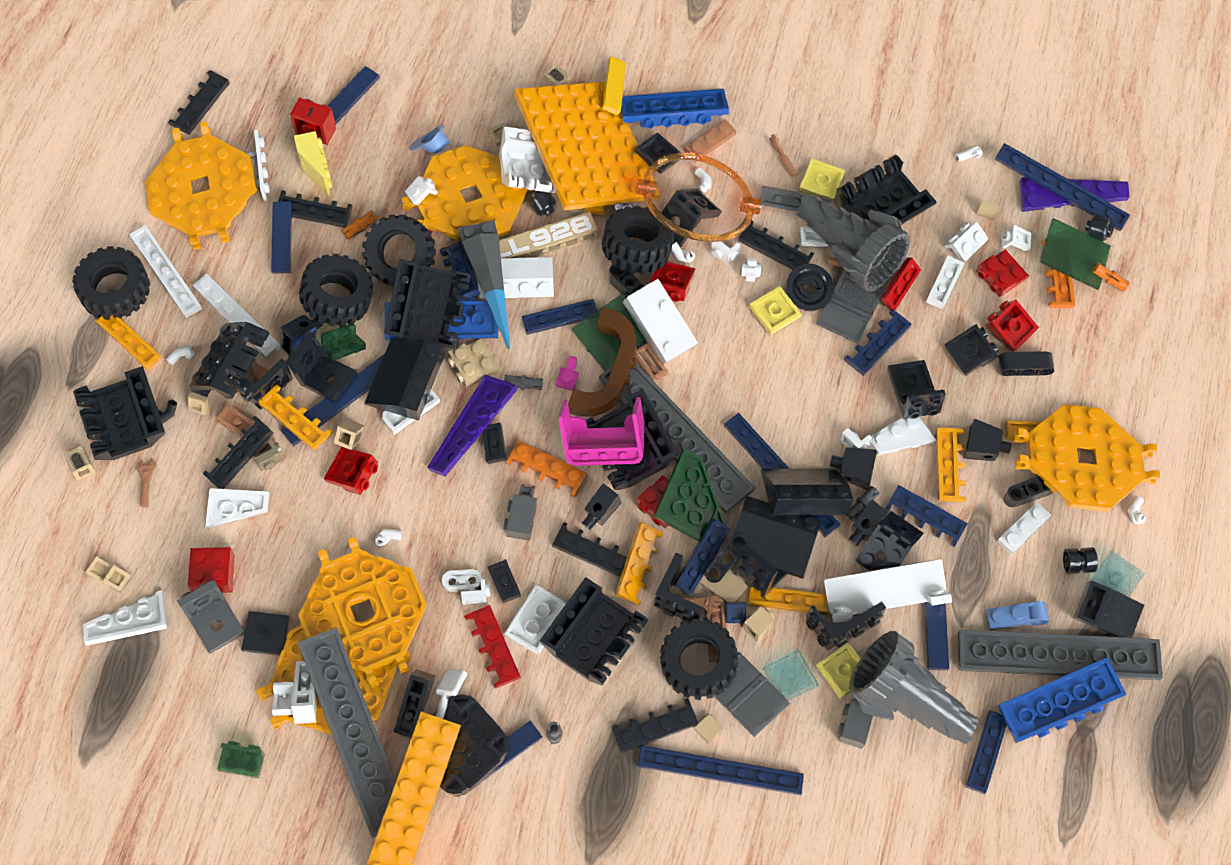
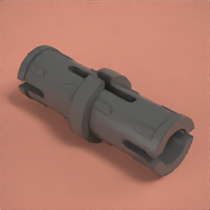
M505 374L504 381L516 385L521 390H525V388L542 390L543 378Z
M869 486L866 492L855 500L856 503L846 516H849L848 518L855 522L870 501L880 494L875 487Z
M553 721L547 726L546 736L548 741H551V744L559 743L563 732L560 724L558 725V722Z

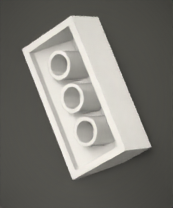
M552 257L501 258L505 298L554 297ZM478 281L479 299H484L486 297Z

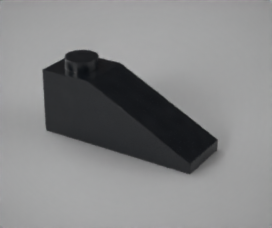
M417 669L410 674L394 728L395 733L411 737V732L417 725L420 713L424 711L435 675Z

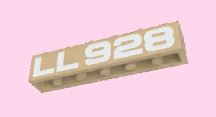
M590 212L580 213L575 217L564 218L559 222L545 224L540 228L529 229L524 233L510 235L506 239L499 240L501 258L542 257L598 239V229Z

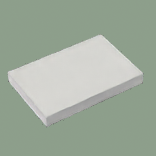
M535 585L505 631L504 636L539 655L544 648L539 640L567 602L542 587Z

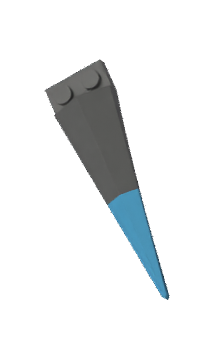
M495 221L459 227L458 231L462 247L487 299L507 348L510 349L499 236Z

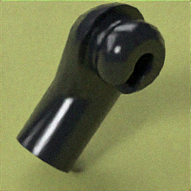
M175 400L168 401L166 410L163 413L158 411L162 423L174 417L177 407Z

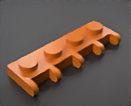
M1043 240L1041 242L1042 246L1049 249V254L1044 255L1043 260L1050 261L1051 270L1045 272V277H1052L1053 287L1047 288V293L1054 294V302H1049L1048 306L1049 308H1074L1075 297L1068 240Z
M518 440L506 461L508 465H511L513 460L522 464L521 471L524 473L528 468L540 473L538 478L540 481H543L545 476L557 481L555 487L557 489H560L562 484L573 489L571 492L573 497L576 496L587 476L586 472Z

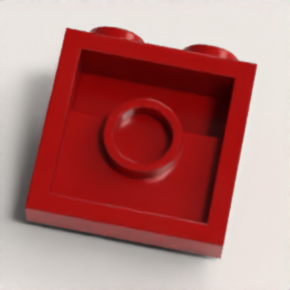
M1006 249L980 263L976 270L979 277L985 280L992 292L996 293L999 297L1029 277V274Z
M668 261L661 269H656L650 283L658 279L672 301H685L696 268Z
M1016 299L1010 302L1008 300L1003 302L999 306L1000 311L988 316L987 320L989 322L985 324L996 339L1000 338L1011 352L1016 351L1039 328Z
M341 446L324 480L327 483L342 487L345 491L361 495L363 490L368 489L371 475L378 471V461L372 454L353 449L350 450Z
M662 475L637 498L636 504L642 513H647L652 517L651 519L656 525L666 528L667 524L653 517L669 481Z

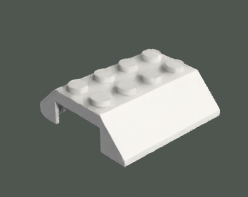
M504 127L499 153L502 184L507 187H525L528 190L556 193L530 131Z

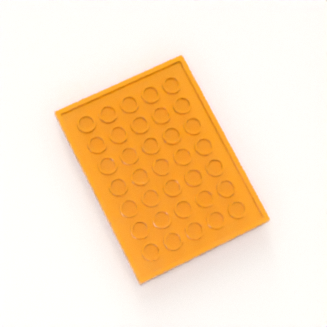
M605 82L515 89L513 93L563 210L655 200L661 196L646 161L634 152L638 144L628 122L623 123L622 112L616 115L602 109Z

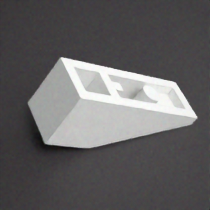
M296 661L291 706L295 724L316 722L317 692L305 661Z

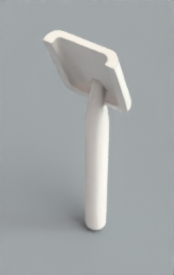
M446 669L435 690L436 694L442 695L436 717L444 719L447 698L458 693L467 676L465 671Z

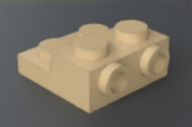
M483 339L467 346L464 343L448 351L449 357H447V361L451 368L455 367L458 381L460 383L463 382L466 388L481 381L484 375L491 376L500 371Z

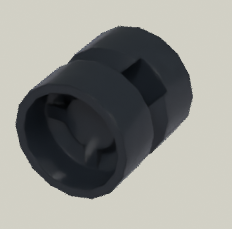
M1085 547L1081 548L1080 551L1077 548L1065 549L1063 552V566L1066 574H1079L1081 570L1083 573L1096 572L1098 557L1095 548Z

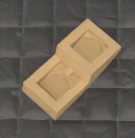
M97 556L85 572L89 577L118 592H121L131 577L129 573Z

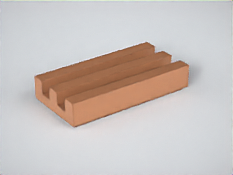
M648 343L637 349L636 359L638 365L654 382L657 379H661L662 376L668 375V370ZM644 350L647 351V353L650 355V357L653 359V361H654V362L656 363V365L659 367V369L661 370V372H658V370L655 368V366L653 365V363L650 361V359H649V358L647 357V355L644 353ZM638 354L641 355V357L644 359V361L647 363V365L650 367V369L653 371L655 375L652 374V372L649 370V368L646 366V364L643 362V360L640 358Z

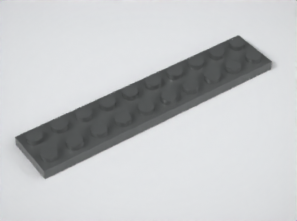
M637 364L635 370H631L630 375H632L630 385L625 387L619 401L625 405L628 403L626 397L643 388L679 453L674 459L678 461L683 449H687L701 457L720 508L725 513L729 512L755 490L754 485ZM614 365L599 376V380L604 385L607 384Z
M336 627L300 641L298 645L371 838H375L378 835L396 780Z
M977 630L958 631L959 671L1066 676L1108 657L1118 678L1163 679L1160 639Z

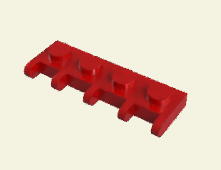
M488 605L464 616L465 620L474 619L478 628L471 632L472 636L480 634L485 644V647L479 649V653L484 654L488 652L493 665L486 668L487 672L496 670L500 681L493 684L494 688H499L520 679V673L491 606Z

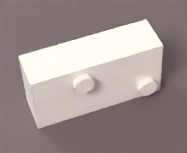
M658 279L628 296L623 301L634 322L663 365L698 343Z

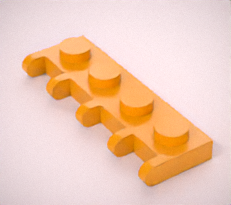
M279 385L274 386L259 401V405L315 451L333 431L330 428L325 432L317 427L320 423L318 418L311 422L303 415L307 411L305 407H301L299 410L294 408L290 404L293 397L288 395L285 399L278 394L281 387Z
M937 427L939 502H966L965 496H959V486H965V480H958V468H965V463L958 462L957 451L964 450V445L957 444V435L964 434L961 428Z
M643 522L638 523L615 592L616 596L640 606L641 601L636 599L639 588H646V584L642 583L645 570L649 572L652 570V566L647 563L650 554H657L658 549L653 547L656 537L662 538V532Z

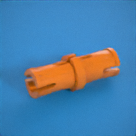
M370 210L361 218L354 219L352 224L341 230L343 235L346 234L345 238L350 239L359 231L363 232L365 227L378 220L376 214L373 216L374 212Z
M1097 263L1092 270V273L1104 279L1105 283L1112 284L1122 292L1130 284L1129 281L1117 275L1116 271H1111L1100 263Z

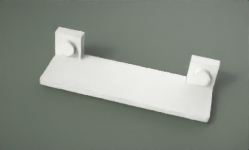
M941 559L824 579L829 618L833 623L853 619L852 615L863 613L881 601L887 607L886 609L929 602L931 605L952 602L951 594L946 590Z

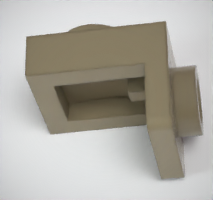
M271 438L267 440L271 450L255 457L261 471L271 469L276 463L282 461L280 456L282 450L277 442L273 443Z

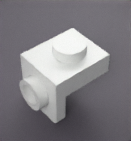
M418 176L405 190L415 205H419L429 193L434 195L438 193L434 187L435 183L430 178L425 179L421 176Z
M717 238L712 242L711 252L713 256L721 259L726 264L731 260L735 261L740 255V244L738 242L731 249Z
M293 682L273 683V715H293L291 707Z

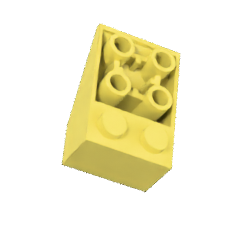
M315 131L295 135L294 138L302 170L327 196H331L329 189L333 187L321 138H317Z

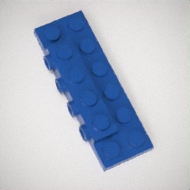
M724 88L622 96L621 112L623 123L640 121L641 127L651 129L654 126L670 127L676 124L687 126L690 123H699L703 125L711 122V116L729 115V106Z
M469 298L466 301L460 302L465 304L462 319H454V321L461 322L460 327L449 326L448 331L456 332L458 338L450 337V339L498 338V325L487 301H475V298ZM385 302V325L390 302ZM385 334V340H390L391 338H399Z
M1107 657L1001 703L997 707L1015 743H1019L1036 735L1042 738L1050 734L1049 729L1054 727L1060 730L1068 726L1067 722L1072 719L1075 722L1086 718L1085 714L1092 711L1093 715L1105 710L1104 705L1127 694Z

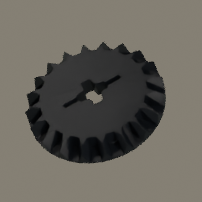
M803 264L796 267L788 276L786 291L788 297L798 309L813 312L820 310L829 303L833 295L834 285L830 274L824 268L816 264ZM809 283L811 284V287L815 289L811 290L810 293L807 292V288L803 287L807 286Z

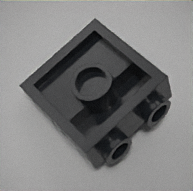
M977 324L944 344L965 376L980 366L983 368L998 358V348L994 342L989 343L986 339L988 337L987 332L983 327L979 329Z

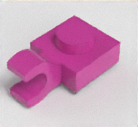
M570 355L567 368L561 367L555 384L556 387L569 391L575 389L579 377V372L575 371L578 362L577 357Z

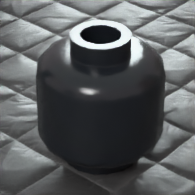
M536 191L530 196V206L538 216L546 215L548 217L555 211L556 200L550 192Z
M1094 216L1091 221L1088 220L1085 227L1089 238L1106 241L1107 238H1111L1114 230V224H1112L1111 219L1101 216Z

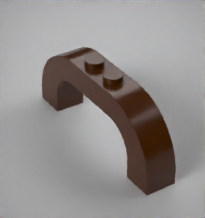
M602 308L597 327L598 332L614 336L621 344L607 384L599 391L584 392L573 389L568 402L570 414L583 417L603 414L619 402L625 387L630 385L632 375H630L631 370H635L637 365L636 333L632 324L624 315L609 308Z

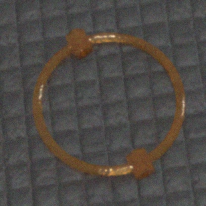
M675 153L656 160L647 169L643 179L637 178L635 194L643 195L650 212L660 223L678 235L702 242H721L740 235L751 223L753 214L759 215L762 205L761 199L752 197L748 186L734 170L716 159L696 153ZM676 160L699 161L720 169L737 183L744 194L739 206L740 212L746 213L743 222L734 230L717 235L699 234L677 226L657 209L651 198L654 197L657 182L650 181L653 173L660 166Z

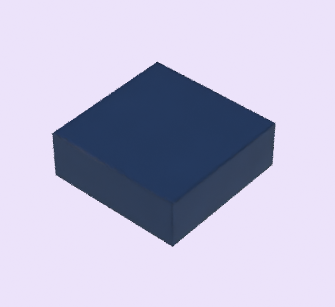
M725 602L726 623H744L746 621V602Z

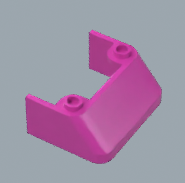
M636 397L633 413L625 418V427L588 429L584 418L570 416L568 401L563 400L558 419L568 463L575 466L636 464L642 460L644 453V418L640 397Z

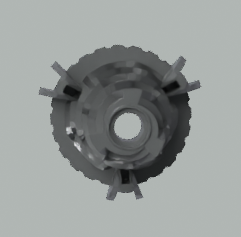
M805 194L801 198L796 215L807 223L806 225L825 241L836 255L840 265L847 272H850V279L867 292L875 291L882 287L899 269L908 253L910 236L902 229L901 221L898 218L871 209L868 212L869 220L853 212L850 213L839 204L835 206L822 196L815 195L813 197L810 194Z
M894 630L878 638L859 660L849 682L850 693L858 700V706L861 711L881 719H888L889 721L894 719L893 711L895 713L899 711L910 720L915 719L926 728L930 729L932 727L949 738L964 744L971 741V736L976 730L979 719L968 712L958 699L945 691L947 687L937 681L934 675L918 662V658L914 656L915 648L913 643Z

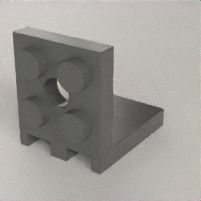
M214 580L202 583L198 589L183 594L181 599L177 600L209 654L244 635L243 628ZM216 622L223 623L219 631L212 630V626Z

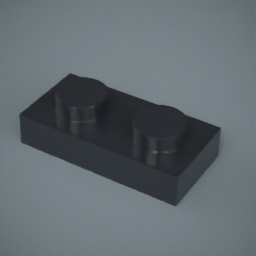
M502 424L488 425L483 431L486 462L492 464L506 461Z
M506 559L488 566V571L503 604L521 597Z

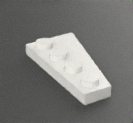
M163 591L155 592L156 595L147 599L146 597L139 599L138 603L129 607L123 606L113 614L109 615L107 613L83 624L84 643L86 646L167 629Z

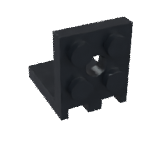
M695 188L677 190L660 215L666 217L667 222H670L675 235L673 243L677 242L679 247H682L701 219L719 217L722 211L700 190ZM675 217L680 219L678 227L674 224Z
M310 332L301 340L300 344L286 360L301 386L334 403L337 402L358 375L356 370L327 356L315 335ZM330 377H335L332 382H327Z
M282 358L255 384L246 377L240 379L230 373L227 376L240 384L239 389L236 390L241 393L242 399L247 403L250 401L260 410L262 407L259 405V401L274 386L279 385L281 391L293 379L288 364Z
M891 511L878 524L855 561L869 571L900 566L909 551L924 533ZM878 552H884L887 555V560H881L878 557Z
M748 545L742 550L733 572L735 575L739 574L746 580L745 584L750 588L754 587L758 590L762 598L787 575L774 568Z
M675 553L655 593L654 606L664 610L663 612L671 617L677 616L682 621L686 620L687 623L692 622V618H698V621H700L703 607L670 592L681 569L683 555Z

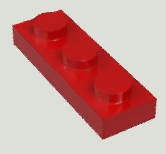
M912 257L905 259L880 298L889 311L897 309L921 271Z

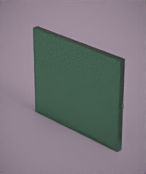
M1053 218L1045 238L1039 262L1098 290L1102 278L1092 273V270L1097 263L1106 267L1111 245Z
M624 292L603 307L621 313L630 321L636 333L638 349L648 342L623 304V301L628 297ZM600 308L571 330L605 372L614 365L621 344L614 336L598 332L597 322L602 308Z

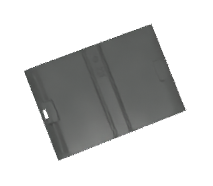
M843 271L834 288L832 298L824 307L816 325L858 343L885 289L880 287L875 291L867 292L850 279L849 272Z
M738 652L737 673L735 678H732V684L728 688L725 687L720 695L717 693L713 694V697L723 707H726L753 737L790 704L740 652Z

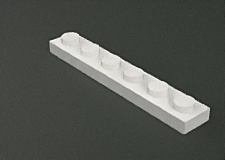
M146 225L130 233L131 239L185 318L202 310L201 305Z
M207 273L192 285L229 323L249 322L261 327ZM270 334L262 347L251 344L266 359L281 348L280 344Z

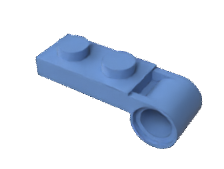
M1045 601L986 609L990 630L1027 624L1038 626L1049 622Z

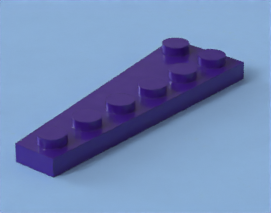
M1021 177L1020 195L1022 212L1044 210V208L1075 206L1026 177ZM1069 179L1109 203L1128 201L1130 197L1128 181Z
M484 375L427 468L431 472L446 477L504 405L512 398L518 389L516 385Z

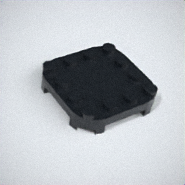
M464 694L452 695L447 698V707L444 715V720L461 725L440 784V788L455 797L465 795L474 789L505 760L510 751L509 739L504 731L476 699ZM415 728L411 732L409 744L411 742Z

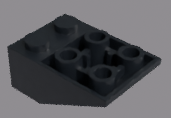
M1091 580L1085 586L1073 619L1117 637L1132 638L1144 604Z

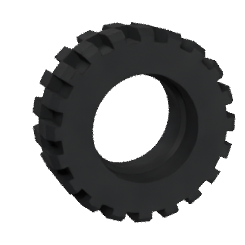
M626 206L624 209L620 208L613 212L605 223L601 242L602 251L608 261L611 260V263L615 267H620V270H627L633 274L636 272L640 274L655 272L656 269H661L669 260L675 236L673 227L670 222H667L666 217L661 216L656 210L652 211L648 207ZM630 237L639 238L646 242H638L630 239Z
M395 214L389 215V218L383 217L379 219L380 222L378 224L374 223L371 226V232L367 231L365 235L367 240L362 244V247L365 248L362 256L366 260V268L371 271L370 273L385 284L390 286L395 284L398 268H393L386 263L384 248L388 240L397 234L408 235L414 241L415 255L412 262L428 267L435 264L434 255L437 254V250L434 248L435 240L431 237V232L412 217L402 214L399 216Z
M107 246V249L98 248L96 252L92 253L91 251L88 253L87 258L81 259L79 262L80 266H76L74 270L76 275L73 276L72 280L74 283L73 288L82 306L88 313L93 314L94 317L100 318L102 316L105 320H110L112 315L114 318H121L125 315L128 317L131 315V312H137L140 309V304L146 302L145 296H148L150 292V280L141 260L130 250L125 251L122 247L114 249L113 246ZM116 273L127 275L125 284L117 291L111 293L96 291L97 285L104 277Z
M327 254L323 255L321 259L317 257L306 266L303 272L299 289L300 303L303 305L305 312H309V316L313 319H318L319 323H327L333 327L335 325H339V327L346 326L347 323L349 325L354 324L356 320L362 319L369 309L374 288L373 281L371 280L372 277L369 272H366L367 269L364 265H359V261L349 259V256H339V254L329 256ZM329 283L339 284L347 288L352 295L335 297L326 293L321 286Z
M692 618L690 623H687L686 620L680 622V627L674 626L671 629V634L665 636L664 645H661L660 663L667 683L672 685L675 692L683 693V697L686 698L693 696L695 700H701V697L705 696L707 699L713 698L715 693L720 695L725 687L728 688L732 684V678H735L737 673L738 652L733 637H730L729 631L726 628L722 629L718 622L715 621L712 624L706 618H703V622L698 621V618ZM695 643L710 644L718 653L717 666L711 672L704 675H693L686 672L681 666L680 656L688 646Z

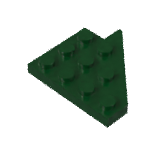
M683 449L653 517L698 542L713 518H716L725 525L726 522L702 458L687 449Z

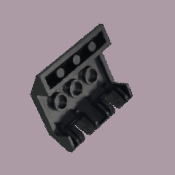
M896 154L883 161L886 175L878 164L857 176L854 181L858 192H856L851 182H847L845 185L837 188L842 207L850 213L853 212L869 220L868 212L872 209L873 211H879L898 218L901 221V225L937 204V201L926 189L921 192L918 191L902 172L904 162Z
M400 259L384 334L402 339L427 340L441 344L445 348L455 349L457 341L451 340L450 337L458 338V334L456 332H448L449 326L460 327L461 322L454 321V319H462L465 304L458 301H466V297L460 294L456 295L457 289L468 290L469 285L462 284V282L469 283L471 274L446 271Z
M249 322L225 323L220 328V334L212 342L209 353L202 359V365L192 377V382L189 385L191 392L208 397L211 390H216L226 399L234 398L237 392L236 389H239L240 384L228 378V374L230 373L237 378L244 379L245 373H248L255 361V357L259 353L254 348L247 346V341L262 347L270 334L267 330Z
M143 366L124 372L126 380L94 391H90L87 385L73 391L78 407H91L83 408L79 411L87 438L90 440H102L90 443L95 460H116L150 448L165 434Z
M643 388L626 397L628 403L595 421L593 417L585 420L588 429L625 427V418L633 413L636 397L641 398L644 418L643 458L636 464L602 466L604 471L617 469V471L607 476L614 490L636 485L666 468L679 454Z
M585 577L539 642L557 660L588 681L602 686L608 679L606 676H610L612 673L604 665L608 663L617 666L618 660H621L631 645L629 643L632 644L635 641L633 636L627 633L631 631L639 634L642 631L641 627L644 628L649 620L636 610L633 614L603 594L602 587Z

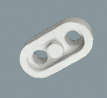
M474 569L448 571L442 577V584L444 589L449 592H461L469 588H480L482 577ZM475 579L476 582L474 584H470L469 580ZM451 580L456 581L454 585L449 584Z

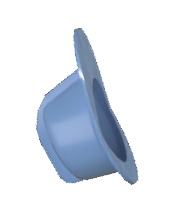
M440 124L431 132L418 138L410 145L409 150H416L420 147L428 153H438L449 145V139L442 130L444 124Z

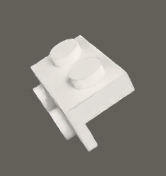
M966 222L959 227L960 230L947 239L948 242L944 245L946 249L952 248L962 262L971 257L988 240V237L977 222Z

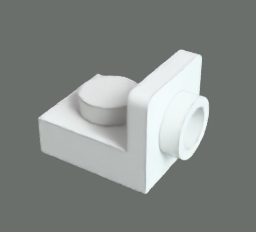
M1013 225L1002 233L1001 247L1005 249L1012 245L1027 251L1031 245V232Z
M847 428L842 432L840 441L848 448L868 449L871 446L872 436L869 434L861 441L856 432Z
M481 579V590L469 588L461 592L463 605L487 603L486 597H490V587L485 584V579Z

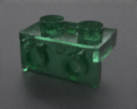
M354 323L321 334V347L332 361L366 349V343L356 334V325Z
M235 741L221 743L222 752L217 767L219 772L259 779L265 757L264 752L260 750L261 747L251 744L248 747H243Z

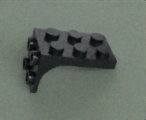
M925 360L888 365V374L903 419H916L921 416H934L941 413L946 393L943 389L935 391Z
M881 601L848 622L835 624L824 619L813 605L808 610L805 622L808 628L816 633L817 641L821 647H825L829 651L835 646L837 648L842 647L848 642L847 639L852 636L857 638L864 633L865 628L877 626L881 622L880 619L884 617L883 614L887 607Z

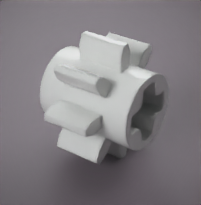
M748 258L747 263L742 262L741 276H745L746 281L755 282V278L760 277L761 264H758L756 259Z

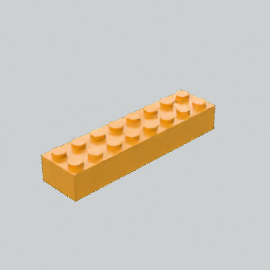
M424 712L420 713L367 865L413 864L461 725Z

